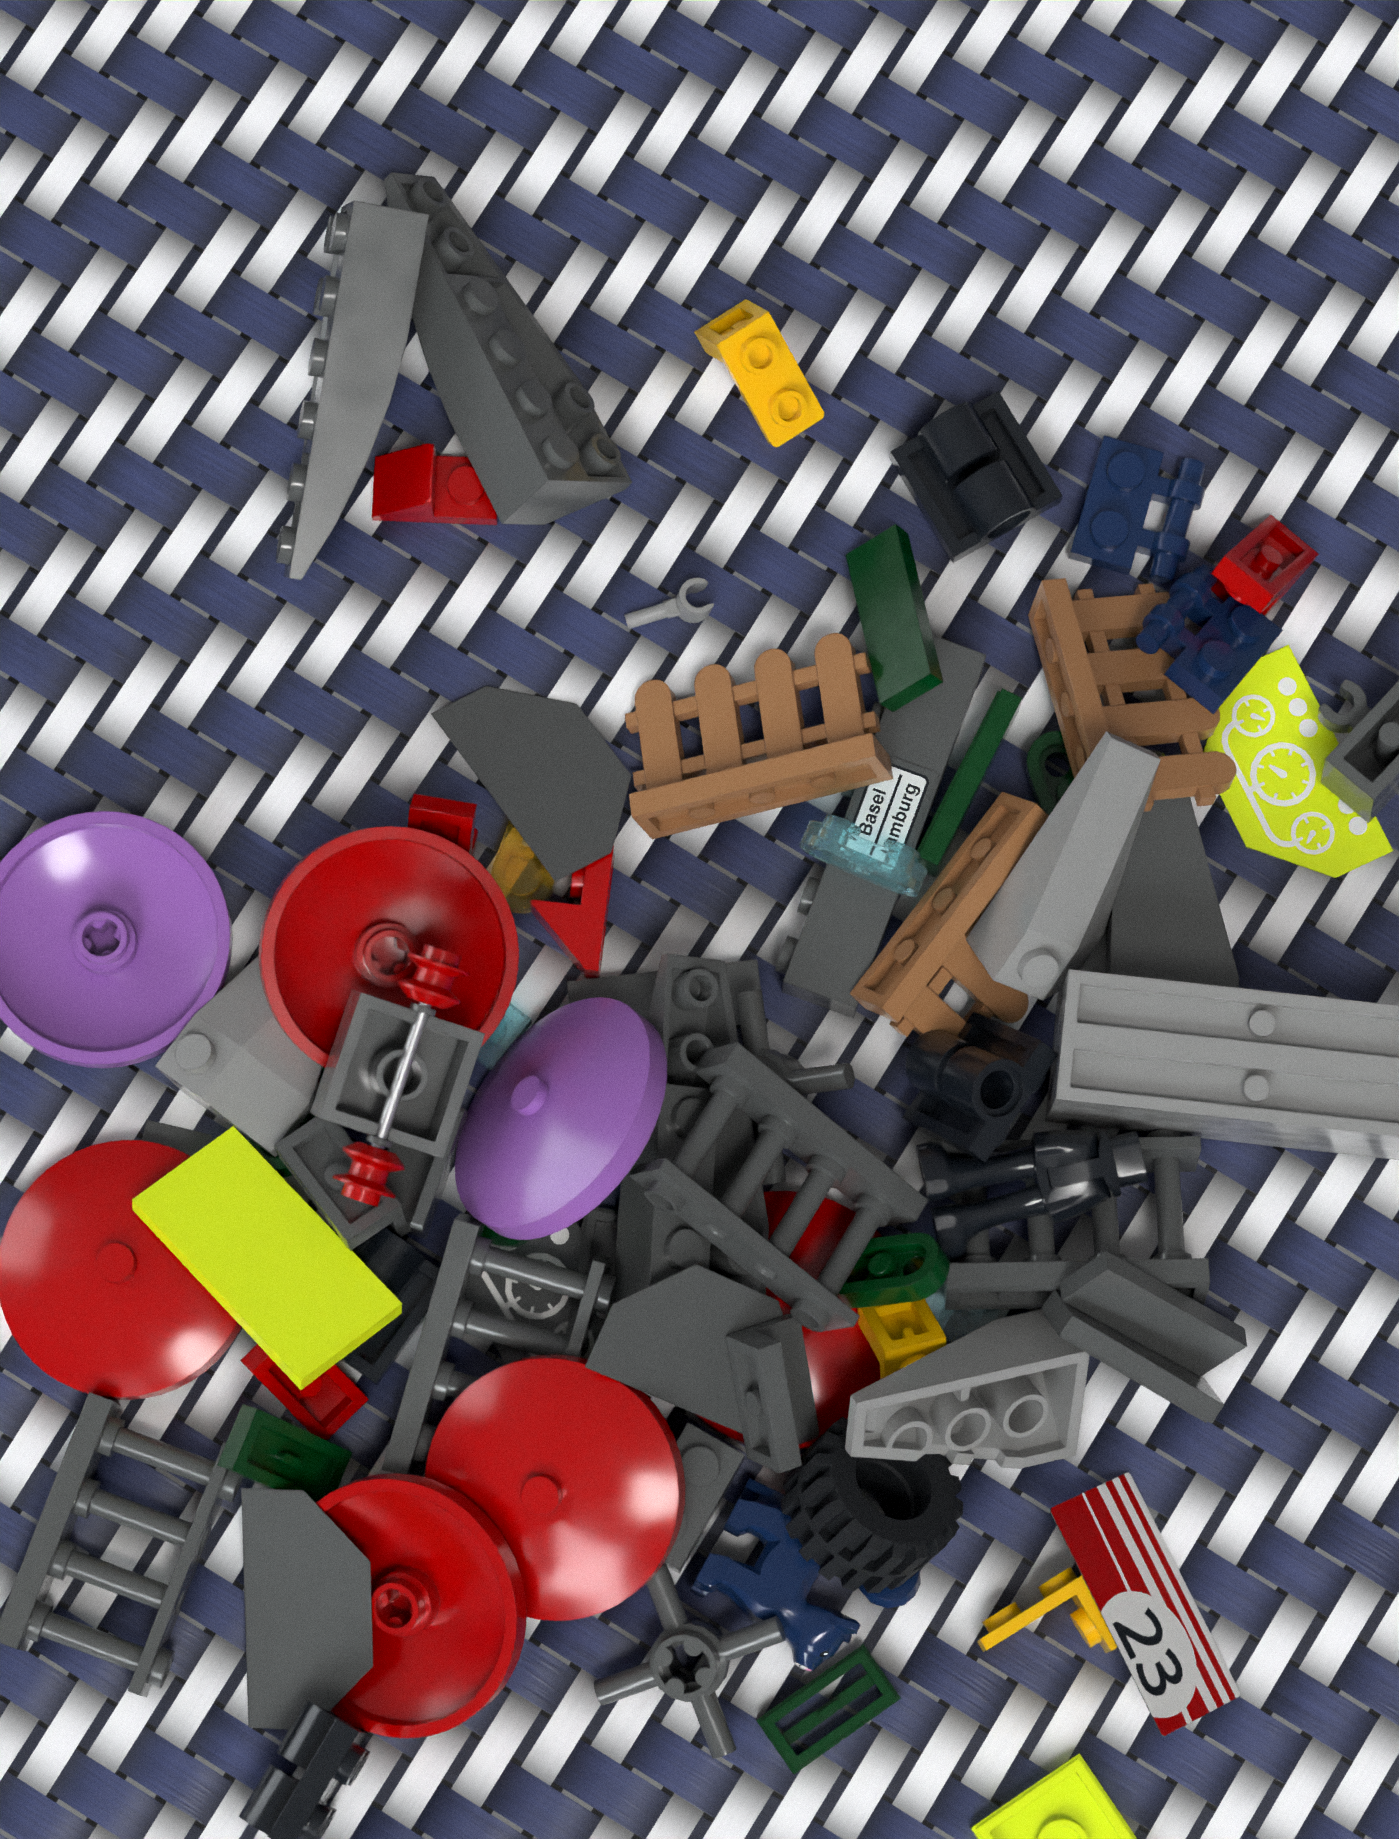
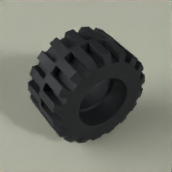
M841 1417L801 1455L802 1466L793 1468L785 1476L782 1488L788 1494L781 1499V1508L783 1514L791 1517V1521L785 1527L791 1539H799L803 1547L798 1552L806 1562L812 1558L821 1566L818 1573L829 1581L836 1576L841 1579L843 1588L855 1591L861 1585L864 1586L867 1593H880L886 1587L893 1590L904 1584L909 1578H912L944 1549L947 1543L956 1535L960 1527L956 1520L963 1515L964 1503L955 1497L962 1490L959 1476L950 1474L948 1468L952 1464L941 1454H924L917 1461L851 1457L845 1450L848 1418ZM859 1487L875 1498L885 1515L868 1503Z

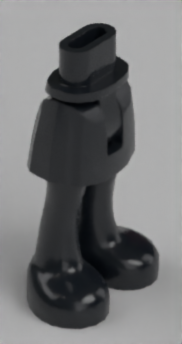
M1078 1130L1033 1133L1030 1146L989 1156L986 1162L977 1158L963 1159L948 1155L940 1144L933 1141L916 1145L920 1171L929 1202L947 1198L969 1189L1029 1178H1034L1035 1185L977 1202L948 1204L930 1208L938 1245L948 1256L949 1262L957 1261L966 1253L968 1242L984 1230L1004 1223L1042 1215H1048L1050 1220L1057 1224L1075 1218L1110 1199V1190L1113 1197L1117 1198L1121 1197L1122 1187L1148 1182L1137 1131L1109 1137L1107 1130H1099V1140L1097 1132Z

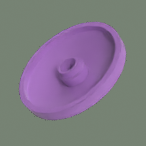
M97 811L80 813L53 821L37 829L21 840L0 861V1018L15 1035L38 1052L67 1064L87 1068L123 1067L146 1061L166 1052L194 1014L223 989L229 971L233 941L232 923L224 893L204 858L191 844L166 826L141 816L122 812Z
M603 997L587 998L567 1004L543 1017L527 1029L503 1053L482 1082L468 1109V1116L456 1149L455 1180L457 1191L466 1210L475 1219L497 1234L510 1239L531 1240L541 1238L567 1228L583 1218L606 1199L620 1184L639 1158L652 1134L661 1111L667 1084V1057L664 1043L656 1028L646 1018L621 1001Z

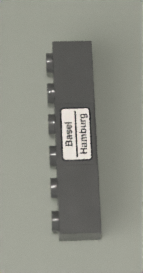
M933 636L943 683L894 712H891L875 701L871 712L874 711L879 717L881 731L873 733V735L890 755L893 779L841 792L842 796L851 798L844 820L840 821L831 818L823 838L819 854L829 857L821 880L809 877L797 912L806 915L807 919L799 939L787 936L775 968L776 972L785 975L782 993L853 1019L859 1002L850 995V992L877 957L986 659V654Z

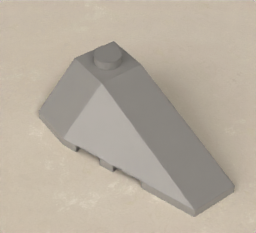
M1105 732L966 938V941L994 981L1040 1000H1045L1060 991L1069 969H1081L1103 937L1161 760L1156 753L1110 732Z
M259 955L194 1014L155 1065L183 1093L231 1127L234 1126L241 1134L274 1157L277 1156L274 1145L296 1131L311 1111L320 1085L318 1079L323 1068L301 1052L277 1023L263 991L259 969Z
M1043 1309L995 1319L850 1396L845 1450L851 1457L917 1461L924 1454H941L951 1464L970 1465L972 1459L995 1460L1001 1468L1021 1469L1076 1456L1090 1355L1059 1337L1043 1314Z

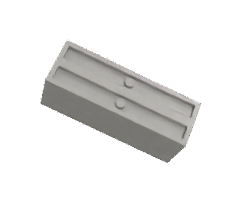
M1068 970L1057 995L1052 1050L1058 1055L1050 1066L1045 1121L1148 1133L1158 1130H1174L1182 1132L1184 1137L1201 1136L1203 1139L1399 1160V1005Z

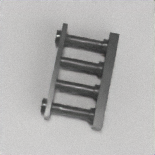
M736 1042L706 1050L694 1069L695 1073L711 1085L710 1092L712 1097L671 1162L663 1158L637 1164L628 1176L646 1189L644 1195L652 1205L668 1214L678 1215L791 1307V1316L799 1324L815 1332L854 1327L860 1316L837 1298V1295L878 1226L887 1227L917 1221L928 1199L741 1044ZM740 1109L759 1124L758 1131L761 1135L719 1202L693 1181L692 1178L733 1111ZM783 1148L789 1149L807 1164L805 1168L808 1176L767 1241L741 1220V1217ZM830 1188H836L854 1203L853 1209L856 1214L815 1280L789 1257Z
M1158 1130L1147 1134L1146 1137H1139L1146 1172L1154 1173L1159 1254L1155 1255L1153 1259L1127 1260L1125 1255L1120 1254L1117 1198L1113 1197L1110 1190L1111 1198L1091 1209L1094 1255L1090 1256L1088 1261H1062L1061 1257L1055 1255L1054 1226L1048 1215L1027 1218L1029 1256L1024 1258L1023 1262H997L994 1257L990 1256L989 1229L984 1230L968 1242L967 1251L964 1257L958 1260V1263H950L949 1273L944 1282L945 1310L1041 1308L1054 1289L1061 1293V1281L1105 1251L1204 1305L1210 1285L1209 1258H1192L1191 1254L1185 1252L1180 1172H1196L1201 1152V1136L1184 1137V1134L1179 1131ZM1004 1140L1000 1146L994 1149L990 1156L1030 1146L1031 1140ZM941 1141V1146L948 1155L963 1159L975 1158ZM1034 1178L1025 1179L1026 1188L1035 1185ZM987 1186L961 1192L962 1204L987 1199Z
M460 1213L454 1219L381 1470L391 1473L409 1474L413 1470L416 1461L426 1464L432 1438L438 1427L427 1423L434 1399L445 1401L447 1396L457 1398L468 1386L479 1379L478 1377L455 1371L456 1364L445 1361L452 1336L463 1339L466 1333L536 1355L556 1354L581 1358L594 1312L606 1314L613 1295L617 1276L606 1273L610 1257L598 1253L593 1259L589 1275L493 1247L491 1246L492 1239L482 1236L485 1225L471 1215ZM483 1271L581 1300L571 1337L474 1309L473 1301L463 1299L470 1274L481 1277Z
M89 1392L1 1616L0 1643L26 1652L30 1640L39 1643L42 1637L134 1671L135 1673L128 1691L147 1697L151 1686L161 1689L166 1681L175 1656V1651L166 1648L221 1503L223 1499L229 1502L234 1501L243 1477L217 1466L226 1445L225 1442L221 1446L216 1461L210 1460L124 1428L125 1421L117 1418L121 1406L112 1400ZM114 1452L205 1485L206 1488L193 1522L185 1521L100 1489L101 1482L94 1480L93 1477L102 1454L112 1457ZM91 1513L182 1547L169 1584L167 1585L77 1551V1543L71 1542L69 1539L78 1516L87 1519ZM66 1575L158 1609L145 1647L53 1613V1605L45 1603L54 1578L63 1581Z

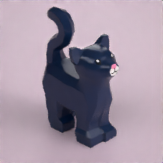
M749 1478L723 1530L736 1537L746 1533L758 1537L764 1544V1547L757 1562L753 1567L728 1556L710 1553L690 1592L695 1596L703 1598L717 1591L734 1603L754 1624L778 1616L785 1631L786 1641L792 1649L795 1665L803 1670L814 1671L825 1660L832 1658L843 1642L850 1643L851 1634H857L861 1625L838 1610L807 1602L806 1598L813 1584L820 1576L818 1571L821 1566L812 1558L806 1562L798 1552L803 1547L799 1539L790 1538L785 1526L791 1521V1517L783 1514L781 1508V1499L785 1494ZM918 1571L912 1578H909L904 1584L893 1590L886 1587L880 1593H867L863 1585L859 1587V1590L872 1604L885 1608L904 1606L916 1595L921 1584L920 1572Z

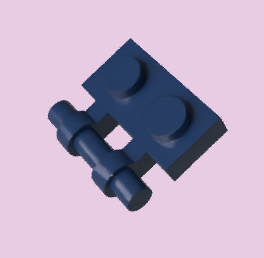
M1104 436L1069 559L1129 575L1135 553L1137 552L1154 557L1149 573L1150 579L1159 583L1172 584L1178 563H1184L1187 558L1191 543L1186 539L1193 511L1201 509L1205 489L1201 486L1206 464L1196 459L1183 458L1176 479L1160 477L1158 473L1164 452ZM1151 500L1169 505L1162 531L1159 532L1143 528Z
M1200 564L1192 573L1189 572L1181 575L1171 586L1168 601L1165 604H1157L1144 617L1142 622L1143 630L1137 635L1136 644L1144 653L1155 654L1161 648L1174 658L1175 661L1164 675L1214 714L1283 630L1262 613L1259 614L1251 606L1244 605L1231 596L1223 604L1218 602L1211 596V588L1218 580L1211 574L1214 569L1209 565ZM1186 617L1202 628L1196 636L1185 628L1184 620Z

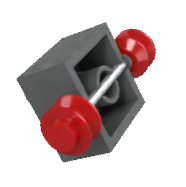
M424 944L421 956L407 953V956L417 965L412 979L398 980L397 983L406 997L419 1001V1004L411 1002L410 1007L407 1008L351 989L310 1111L311 1114L320 1119L367 1134L365 1140L372 1142L371 1145L357 1141L342 1147V1150L352 1159L347 1173L334 1174L332 1178L344 1182L341 1195L376 1207L379 1206L382 1195L394 1199L396 1197L386 1186L389 1173L405 1170V1166L397 1154L385 1150L384 1147L391 1148L394 1142L439 1158H444L485 1033L435 1017L437 1010L431 1009V1006L445 1010L460 1005L461 1001L451 992V988L455 978L468 977L470 973L458 969L462 956Z

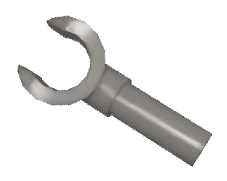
M691 578L681 586L675 598L624 614L628 629L677 616L688 623L703 621L711 612L714 603L696 608L688 603L686 595L704 590L708 585V581L703 578Z

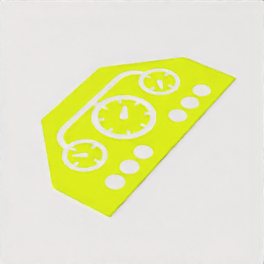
M1287 645L1261 657L1218 708L1220 721L1213 735L1207 739L1203 752H1222L1228 755L1236 765V775L1230 788L1226 792L1221 793L1220 796L1247 848L1337 878L1392 852L1393 849L1376 816L1368 823L1321 783L1325 758L1339 743L1334 733L1326 729L1319 721L1317 715L1320 705L1290 646Z

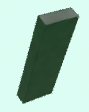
M896 524L846 554L879 704L891 712L898 710L943 683L909 534Z
M1003 688L1001 692L997 691L916 852L914 859L916 869L934 878L936 877L1019 712L1022 701L1021 697Z

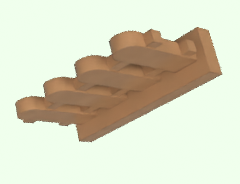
M1066 578L1042 580L1028 617L1073 777H1076L1106 731L1139 746L1178 742L1181 755L1159 757L1161 760L1144 812L1151 811L1154 804L1153 800L1195 797L1197 807L1213 805L1216 794L1224 793L1230 788L1237 771L1234 761L1228 755L1217 751L1203 752L1200 740L1208 739L1215 732L1220 721L1219 709L1212 714L1194 698L1187 699L1185 691L1164 675L1175 659L1161 648L1155 654L1144 653L1140 648L1110 651L1107 643L1108 639L1137 637L1143 630L1142 622L1144 617L1157 604H1165L1170 598L1169 592L1156 593L1154 585L1151 583L1139 584L1134 593L1135 595L1094 598L1092 589L1077 590L1073 598L1074 600H1072ZM1084 642H1086L1089 653H1087ZM1163 689L1166 701L1125 704L1122 693ZM1100 695L1102 696L1104 706H1102Z
M831 633L818 641L814 651L816 665L796 670L794 662L784 651L769 649L757 658L754 665L756 680L736 685L735 679L725 667L711 664L702 668L696 675L694 681L696 696L676 700L673 691L661 680H649L643 683L635 694L636 711L625 714L626 728L631 734L639 732L644 770L632 772L634 787L639 791L629 794L632 818L651 839H656L892 780L893 773L890 755L873 735V733L881 731L879 717L874 711L865 713L860 675L871 673L870 659L865 652L856 654L855 648L847 637L839 633ZM819 686L825 724L805 728L799 691ZM759 701L764 739L745 744L739 706ZM699 717L704 754L685 759L680 721Z
M1001 792L850 992V995L865 1009L892 1020L889 1025L899 1034L908 1037L912 1030L920 1036L931 1030H943L957 1036L973 1011L990 1019L994 1017L1006 1023L1019 1021L1028 1009V995L994 981L966 941V938L1049 815L1034 802ZM950 979L976 1001L963 1019L938 996Z

